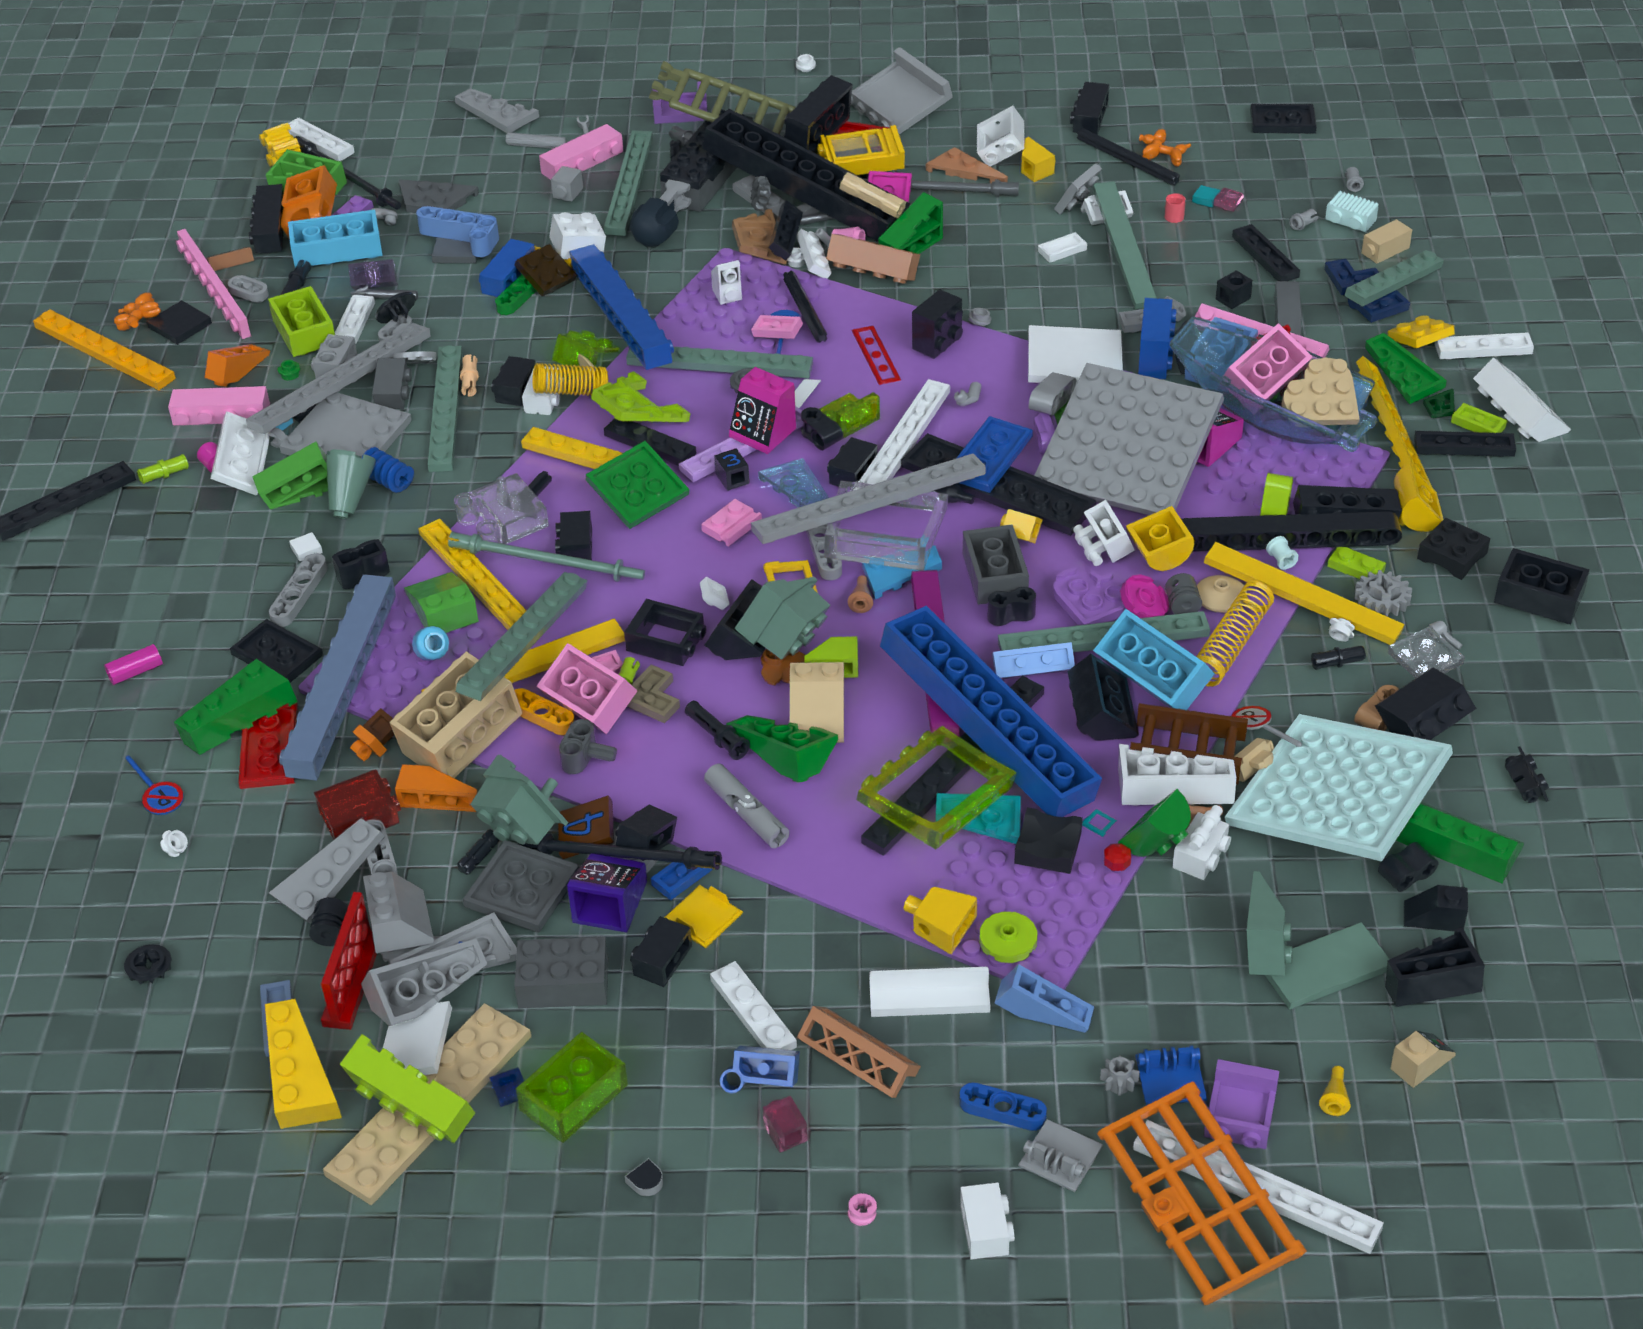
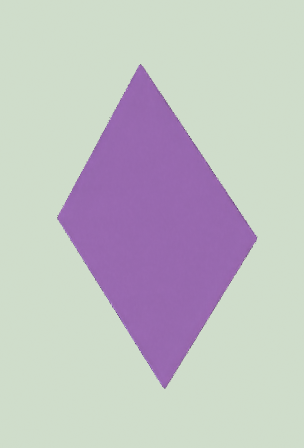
M722 248L654 318L658 328L663 329L665 337L672 341L673 347L710 348L713 350L775 354L779 338L754 337L751 331L752 327L760 315H771L779 310H793L801 316L803 325L794 339H783L781 354L813 357L810 378L778 377L794 383L795 390L804 379L821 380L799 409L802 411L808 407L820 409L822 413L840 425L843 431V439L825 450H819L812 442L801 435L802 427L787 436L769 454L756 450L744 456L743 458L749 466L750 484L728 491L715 472L692 482L679 470L678 465L663 460L689 488V495L631 529L621 521L586 481V474L594 469L526 450L450 530L466 535L479 534L485 541L556 554L555 539H560L556 537V523H560V512L590 511L592 521V560L616 564L618 559H622L623 566L645 570L644 580L621 576L620 581L616 582L614 581L613 574L483 550L474 554L526 610L564 572L574 573L580 578L588 580L583 593L530 649L614 618L624 632L646 598L703 613L706 634L703 640H699L693 656L687 659L684 666L626 651L625 641L588 655L589 657H594L616 650L622 662L626 657L635 658L633 666L636 661H639L640 667L636 672L633 682L651 664L673 674V682L663 693L680 701V708L665 724L626 707L607 735L594 727L596 743L617 748L615 761L609 762L591 758L582 772L568 774L562 769L559 751L560 743L565 735H557L519 716L471 763L488 769L496 756L502 755L513 762L516 766L515 770L529 778L539 790L542 789L549 778L556 780L558 785L551 795L577 806L609 795L613 801V821L618 823L634 815L635 812L650 804L677 816L674 838L670 843L684 850H687L688 847H697L703 851H720L722 855L721 865L971 967H988L989 974L1003 979L1019 964L1065 990L1146 858L1131 854V865L1124 871H1112L1104 865V849L1110 844H1118V841L1154 806L1122 805L1118 774L1119 744L1129 745L1130 750L1131 742L1141 743L1144 727L1137 726L1139 735L1136 738L1097 741L1088 734H1083L1076 725L1077 718L1073 707L1072 692L1069 688L1068 670L1025 676L1044 686V695L1031 709L1102 777L1095 801L1064 817L1078 816L1083 817L1084 820L1094 810L1098 809L1117 820L1103 837L1082 826V833L1071 874L1014 864L1016 844L936 822V804L884 856L861 843V835L956 741H931L925 691L880 647L885 623L915 611L911 580L902 583V588L894 591L891 588L883 592L882 597L876 600L867 581V587L873 599L872 608L865 613H857L849 608L848 598L857 585V578L861 575L865 576L862 568V559L935 545L942 560V569L938 571L945 624L993 671L992 653L1000 651L998 635L1078 626L1053 596V583L1056 581V576L1065 569L1078 567L1077 571L1091 574V570H1093L1100 576L1113 574V578L1125 580L1126 576L1131 577L1132 575L1141 574L1154 580L1152 583L1157 587L1160 585L1165 593V584L1168 579L1180 573L1192 575L1196 584L1204 578L1214 575L1235 578L1243 585L1247 582L1205 564L1204 559L1209 551L1192 552L1181 565L1170 570L1158 571L1151 568L1126 529V525L1149 515L1110 506L1126 531L1135 551L1114 563L1107 552L1104 551L1100 555L1103 560L1102 564L1094 566L1092 561L1086 558L1083 546L1077 543L1075 533L1069 536L1041 524L1035 544L1018 539L1029 573V588L1036 592L1035 617L1029 621L1017 620L1003 626H995L989 623L987 618L988 603L977 604L962 554L963 531L1000 526L1001 519L1004 514H1007L1008 510L976 497L973 504L965 502L944 503L938 501L929 492L829 523L842 560V575L836 580H826L820 576L806 531L762 544L750 530L729 547L726 546V542H720L702 532L701 524L734 499L753 508L755 513H762V519L851 492L850 490L829 484V473L827 472L829 461L835 458L841 446L845 445L851 437L876 444L878 454L928 379L949 384L950 393L917 443L929 433L965 448L986 419L991 416L1033 430V437L1011 464V467L1035 475L1044 454L1039 452L1038 435L1034 426V417L1038 416L1040 412L1029 409L1031 393L1040 383L1028 382V340L962 320L963 333L961 338L950 345L945 352H942L933 359L912 349V311L917 306L734 251L730 248ZM738 260L740 262L742 300L720 304L712 290L711 271L716 265ZM784 272H795L827 332V340L825 342L821 341L818 343L814 339L783 280ZM874 326L901 378L900 381L878 384L852 332L853 329ZM871 330L858 332L882 380L893 378L894 375ZM871 337L874 339V343L867 345L865 339ZM629 346L606 368L608 383H617V378L621 376L627 378L628 373L635 371L647 380L645 389L637 390L659 407L678 403L691 413L689 422H633L696 446V455L730 438L729 430L737 393L730 387V377L734 373L661 367L646 370L643 366L627 365L626 357ZM879 351L881 356L873 358L872 352ZM882 364L887 365L888 370L881 372L879 371V366ZM593 382L591 384V393L593 391ZM972 382L981 384L982 388L977 402L965 407L956 404L954 394L957 391L959 394L960 390L968 393ZM581 394L546 430L623 453L633 448L604 436V428L614 419V416L593 401L590 394L589 396ZM1223 401L1220 408L1244 419L1242 438L1210 467L1196 462L1175 511L1181 519L1260 516L1266 477L1268 473L1293 477L1287 515H1295L1293 501L1298 485L1371 488L1387 463L1390 452L1287 419L1275 418L1264 422L1263 412H1255L1253 409ZM900 467L893 478L912 473V471ZM542 471H547L552 477V481L532 502L535 507L536 518L502 507L500 496L521 494ZM1087 518L1081 524L1083 528L1090 525ZM818 533V534H815L814 536H816V537H823V536H825L826 534ZM1094 536L1091 539L1092 543H1095L1099 541V539L1097 538V536ZM1335 547L1291 548V550H1295L1298 553V561L1293 567L1286 570L1278 567L1277 560L1274 556H1270L1266 549L1236 551L1313 584ZM432 548L394 587L396 598L347 709V712L369 720L381 708L394 718L418 694H421L422 689L427 688L436 677L447 670L454 660L460 658L466 651L480 660L508 631L471 591L475 598L479 622L447 632L449 648L440 659L427 661L422 660L415 654L412 647L413 637L424 626L407 597L404 587L453 572ZM826 549V550H821V551H819V552H820V553H830L831 550ZM808 560L812 576L818 580L815 584L817 592L831 606L825 613L828 616L825 622L819 628L815 627L812 633L815 636L806 647L802 646L799 651L806 655L830 637L857 636L858 678H844V742L836 743L819 774L809 777L805 782H794L792 779L778 773L750 748L743 758L739 760L732 759L725 748H720L715 744L712 735L685 714V707L689 702L695 700L724 725L746 715L775 720V725H788L790 723V684L782 680L776 685H770L765 682L761 675L763 668L761 656L724 660L722 657L714 655L704 645L751 579L761 586L768 582L763 569V565L766 562L779 561L780 563ZM828 563L827 566L832 568L831 563ZM803 570L773 573L775 580L785 579L787 582L805 578ZM705 577L725 587L729 605L724 610L714 605L710 606L703 600L700 582ZM1249 586V587H1247V588H1253V589H1256V590L1261 591V592L1264 593V594L1268 597V599H1269V596L1267 595V593H1266L1264 590H1262L1261 588L1256 587V586ZM1253 590L1247 591V593L1256 595L1265 605H1268L1266 598L1262 594ZM1273 594V604L1263 616V619L1241 652H1239L1232 666L1225 673L1222 681L1214 687L1205 686L1187 710L1231 716L1299 605ZM1247 595L1249 600H1252L1258 605L1263 606V603L1260 600L1253 596ZM1170 602L1165 615H1174ZM1202 606L1198 612L1204 611L1211 635L1225 613L1214 612ZM1242 606L1248 613L1256 615L1250 608ZM1239 611L1244 618L1253 621L1249 615ZM1235 616L1242 624L1250 626L1246 620ZM1232 621L1237 628L1246 631L1242 625ZM655 624L648 636L680 644L687 632ZM1228 626L1235 634L1243 636L1238 630ZM1225 632L1231 639L1239 641L1233 634ZM1209 637L1175 640L1174 642L1194 656H1197ZM1222 637V639L1225 642L1232 646H1235V644L1232 641L1225 637ZM1218 642L1224 649L1232 651L1225 644ZM1214 647L1220 654L1229 657L1223 650ZM1093 650L1073 652L1075 665L1089 654H1093L1100 660L1102 659ZM1205 652L1206 656L1211 657V655L1208 652ZM1211 653L1218 660L1225 662L1219 655ZM322 662L299 685L300 693L307 695L308 692H311L314 685V677L320 672ZM1206 663L1212 671L1218 672L1212 665ZM548 670L512 683L514 690L524 688L556 703L536 687ZM1219 674L1213 675V678L1219 677ZM1021 676L1002 678V680L1011 687ZM1127 678L1136 723L1139 703L1168 707ZM539 709L535 711L536 714H545L546 712H548V710L546 709ZM574 714L575 721L581 719L580 717ZM959 727L960 738L965 732ZM1154 729L1151 745L1168 747L1171 731ZM1182 733L1179 749L1195 751L1198 735ZM1209 736L1206 753H1210L1218 740L1217 737ZM985 753L947 793L1021 796V833L1027 807L1045 812L1015 782L1011 783L1009 787H998L993 784L989 779V771L996 763ZM722 764L788 828L790 834L782 846L771 848L704 781L705 773L711 766ZM1096 814L1089 823L1102 830L1110 820ZM932 887H939L977 897V917L952 954L945 952L914 932L913 914L903 909L909 895L923 900ZM1004 911L1025 915L1034 923L1037 929V947L1023 961L1002 963L994 960L993 956L990 954L987 956L983 952L979 944L980 927L985 919L993 914Z

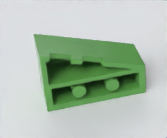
M316 441L252 476L259 495L270 510L301 502L300 498L307 496H323L322 492L328 491L326 454Z

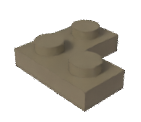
M651 664L633 682L632 686L637 690V693L627 707L665 724L680 708L679 699L663 693L673 682V674Z

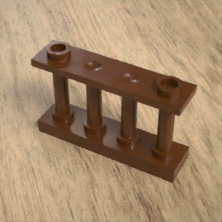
M1139 703L1137 726L1144 728L1141 743L1131 742L1130 750L1142 751V748L1146 747L1153 748L1154 753L1170 755L1171 751L1182 752V755L1193 759L1196 755L1234 760L1236 785H1238L1242 758L1234 757L1236 741L1246 740L1248 719ZM1154 729L1171 731L1168 747L1151 745ZM1182 733L1198 735L1195 751L1179 749ZM1209 736L1226 739L1223 755L1206 753Z

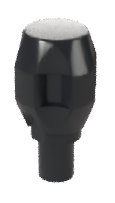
M957 483L931 491V495L944 503L965 502L973 504L975 500V495L965 492Z

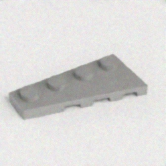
M471 88L455 96L456 104L506 133L514 132L516 129L539 118V110L532 108L529 111L524 108V105L517 103L514 106L508 104L506 99H492V95Z
M359 819L271 890L269 894L311 924L316 902L322 898H334L384 838V835L363 819Z

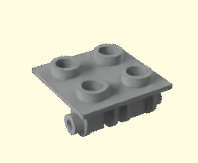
M1047 1119L1034 1141L1027 1140L1023 1151L1026 1153L1018 1166L1076 1192L1102 1149L1103 1144Z

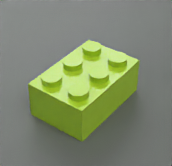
M311 286L268 299L272 320L293 357L319 350L320 344L324 342L328 334L335 335L333 322Z

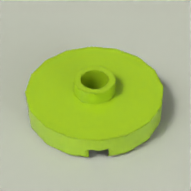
M1006 911L996 913L985 919L981 925L979 944L983 952L987 956L988 954L993 956L996 961L1002 963L1023 961L1037 947V929L1034 923L1025 915Z

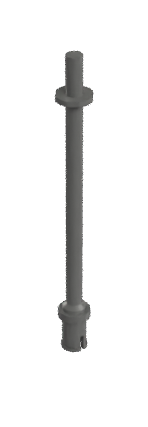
M995 179L992 183L912 180L911 189L991 192L995 194V197H999V195L1018 196L1019 182H1000V179Z

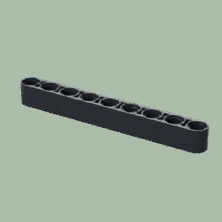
M1393 512L1181 519L1193 536L1194 548L1192 552L1209 551L1215 542L1233 550L1266 549L1268 543L1278 536L1286 538L1290 549L1394 545L1402 539L1399 519Z

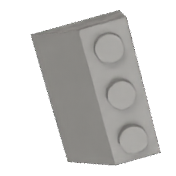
M392 871L385 873L376 872L372 875L363 876L376 953L434 943L423 889Z

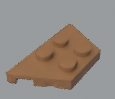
M772 209L765 210V215L758 217L753 213L747 217L733 219L732 229L740 252L787 264V260L785 261L783 258L777 257L768 248L776 224Z

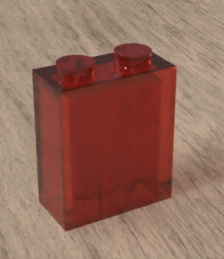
M376 769L314 792L318 811L333 840L359 819L364 821L379 820L384 824L385 829L399 824L397 812L401 811L399 801L395 795L391 797V788L387 779H381Z

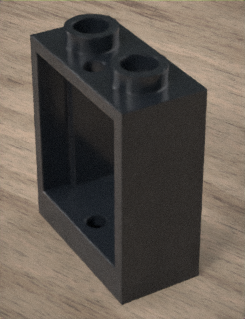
M646 598L624 631L626 651L684 666L687 659L693 656L699 640L704 639L706 625H704L703 613ZM655 624L687 632L680 644L648 636Z

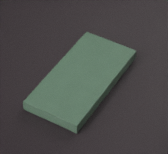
M1361 922L1292 948V964H1286L1285 976H1265L1290 1010L1386 973L1387 961L1390 959Z

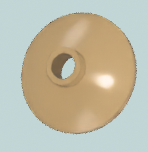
M1214 575L1201 580L1197 587L1204 608L1214 612L1225 613L1244 585L1235 578Z

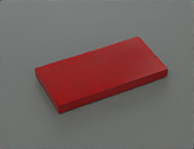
M298 703L290 707L288 704H285L276 709L277 714L269 718L265 715L252 722L253 727L242 729L238 782L240 789L295 784V778L285 776L283 765H280V753L286 748L289 733L291 730H294L297 724Z

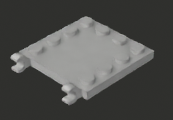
M333 393L322 402L316 403L313 410L289 436L279 428L272 429L268 434L274 437L270 444L273 447L280 448L282 454L289 456L316 441L325 454L332 449L356 452L355 455L362 458V455L372 447H377L385 452L410 424L412 419L410 413L341 393Z

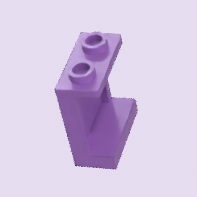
M697 82V89L699 88L701 82ZM697 92L682 93L679 102L691 106ZM706 93L699 109L707 111ZM662 99L653 100L655 124L704 121L701 118L671 108L668 101Z
M1218 1059L1209 1110L1224 1133L1231 1136L1233 1139L1232 1143L1242 1144L1248 1148L1266 1149L1279 1071ZM1205 1127L1204 1137L1212 1138Z

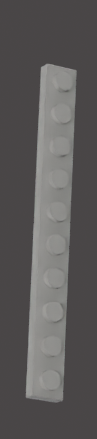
M416 323L408 325L246 419L247 427L263 434L271 432L272 429L280 424L288 422L292 417L305 412L309 407L322 402L333 393L339 392L345 386L373 372L377 367L378 358H393V354L406 352L415 345L421 344L422 341L431 337L430 328Z
M969 454L751 522V531L762 544L770 543L803 531L818 528L822 525L984 475L986 466L974 454Z

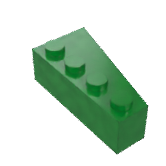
M255 659L175 720L174 724L183 743L201 755L229 740L231 733L245 728L249 729L253 727L252 722L265 715L269 718L277 714L276 709L288 704L290 707L298 701L287 678L258 659Z

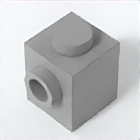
M562 166L551 179L553 198L572 202L583 189L582 171Z

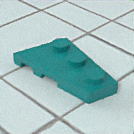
M937 793L936 822L1016 844L1020 836L1021 796Z

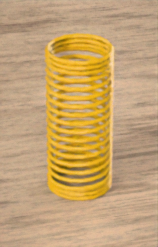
M536 363L533 369V390L535 393L540 394L544 392L552 394L553 392V394L557 393L558 395L561 393L562 395L578 394L580 396L582 394L584 396L586 394L589 396L590 394L592 396V373L594 390L608 383V372L606 367L603 366L584 367L582 365L580 367L579 365L568 366L563 364L547 365L546 363ZM556 371V388L554 391V377ZM552 372V387L550 391V376ZM560 372V389L558 390V378ZM585 372V389L583 393V377ZM548 373V386L546 391V375ZM563 373H564V390L562 389ZM580 373H581V383H580L581 389H580V393H579V376H580ZM589 373V390L587 393V377ZM567 374H568V376H569V379H568V391H567V389H566V386H567ZM571 374L573 375L572 392H571ZM577 374L576 392H575V375Z

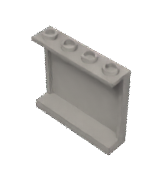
M899 47L893 51L896 60L894 63L852 90L851 105L861 115L867 116L873 124L876 123L879 126L889 128L891 125H896L898 134H901L949 101L953 96L949 81Z

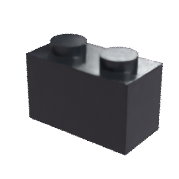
M513 356L508 357L505 364L501 366L497 378L492 381L491 390L495 395L496 403L522 407V395L536 364L535 360Z
M851 437L845 445L841 446L835 458L831 459L828 463L829 484L853 491L876 457L877 445Z
M590 511L560 512V523H556V537L560 538L555 539L556 554L592 560V521Z
M649 804L619 823L615 832L617 836L615 846L660 850L673 841L677 816Z
M660 916L654 925L648 927L641 944L635 946L631 952L630 961L632 962L633 975L665 987L692 947L691 928Z

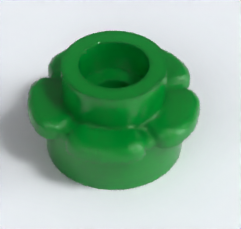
M285 360L278 367L277 371L281 374L282 379L294 380L300 375V365L293 360Z

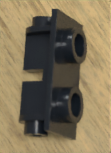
M1519 746L1520 755L1506 758V770L1514 782L1520 780L1515 784L1523 800L1533 803L1537 801L1539 796L1543 795L1545 801H1549L1545 790L1549 789V786L1542 773L1536 775L1534 770L1538 768L1532 755H1525Z

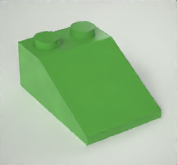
M453 572L404 587V591L424 628L435 626L447 633L479 622L475 598L467 584Z

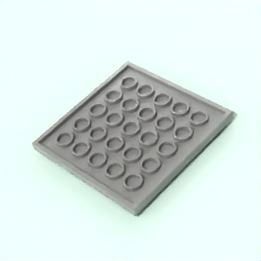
M1086 363L1034 476L1094 499L1098 503L1106 500L1110 506L1146 515H1152L1170 506H1173L1176 510L1223 403V393Z

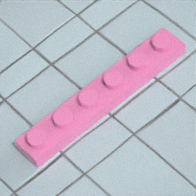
M1201 304L1192 321L1193 327L1206 330L1214 317L1257 329L1258 336L1266 334L1274 328L1205 304ZM1290 332L1291 336L1313 357L1311 360L1326 357L1329 345Z

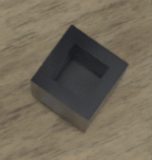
M737 448L714 455L715 473L727 491L750 484L749 466Z

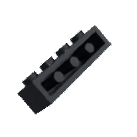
M282 184L256 186V195H252L254 207H251L252 219H250L251 232H249L250 245H254L256 253L268 254L282 251L284 232L281 227L284 209L281 205L284 194Z

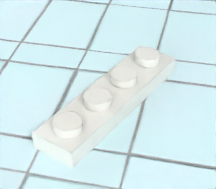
M300 118L288 123L291 127L289 133L293 137L299 136L307 142L314 143L317 151L336 161L345 160L348 156L355 153L353 145Z
M1529 333L1454 336L1435 341L1439 359L1520 356L1533 354L1534 349Z
M736 961L710 973V980L761 1048L782 1050L797 1048L795 1037Z

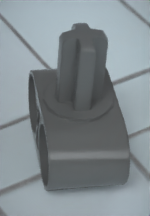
M587 719L574 721L568 728L559 746L562 769L568 774L582 772L591 758L611 762L615 761L617 748L596 743L593 723Z

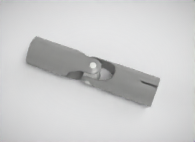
M715 764L707 770L704 781L771 848L780 847L787 841L790 834L788 828L722 764Z

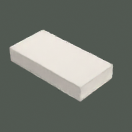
M1076 232L1038 245V252L1049 263L1087 250V243Z

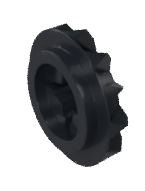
M148 944L138 947L127 956L124 969L131 981L137 980L140 985L145 981H150L153 984L155 978H164L165 972L171 970L172 958L170 952L165 947L157 944ZM147 959L152 963L151 969H146Z

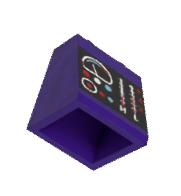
M591 853L567 884L572 922L628 933L647 884L646 864L636 860H626Z

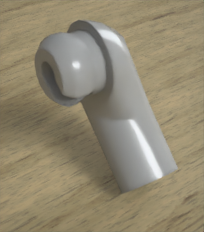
M972 382L968 393L960 390L959 394L957 391L954 394L956 404L965 407L977 402L982 388L981 384Z

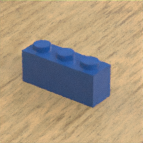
M510 239L487 267L481 271L479 283L481 284L482 293L498 297L521 275V272L514 266L516 260L535 251L534 244Z

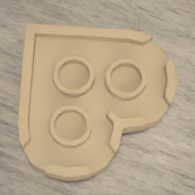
M1325 357L1311 360L1304 372L1303 379L1290 381L1282 397V407L1285 414L1289 413L1291 417L1297 419L1298 424L1356 425L1360 420L1353 377L1347 368L1346 361L1343 359Z

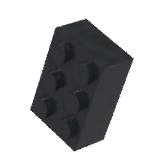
M1513 548L1498 580L1494 603L1571 625L1585 592L1590 569Z

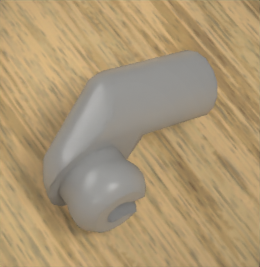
M386 208L371 209L376 211L377 219H385L387 225L393 226L396 224L398 214L395 211Z

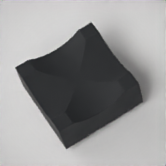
M1445 518L1420 543L1417 559L1424 563L1430 562L1447 569L1454 577L1462 580L1471 567L1488 553L1490 538Z
M1027 807L1021 833L1015 846L1014 864L1071 874L1082 833L1083 817H1056Z

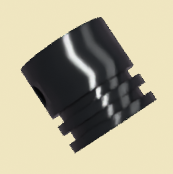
M329 897L322 898L316 902L309 929V936L314 942L323 946L335 945L348 909L347 904L342 900Z

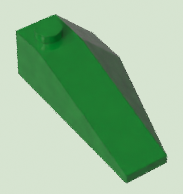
M749 715L726 723V725H731L735 728L736 734L740 737H745L749 740L750 749L778 773L792 779L794 782H805L809 777L819 774L838 741V734L820 727L812 726L809 728V731L798 729V724L796 723L775 725V720Z

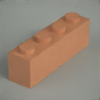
M832 234L826 259L833 261V266L846 269V265L852 266L855 272L866 274V270L872 271L875 277L886 279V275L894 277L893 281L906 284L907 280H915L920 254L841 234Z

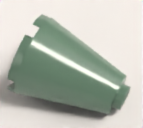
M332 449L330 452L327 451L329 511L334 513L333 517L348 519V515H354L375 466L376 459L363 454L362 459L360 456L355 455L356 452Z

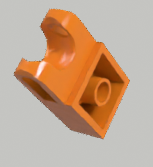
M325 165L291 176L286 180L281 203L284 208L281 227L289 239L288 222L331 216L337 183Z

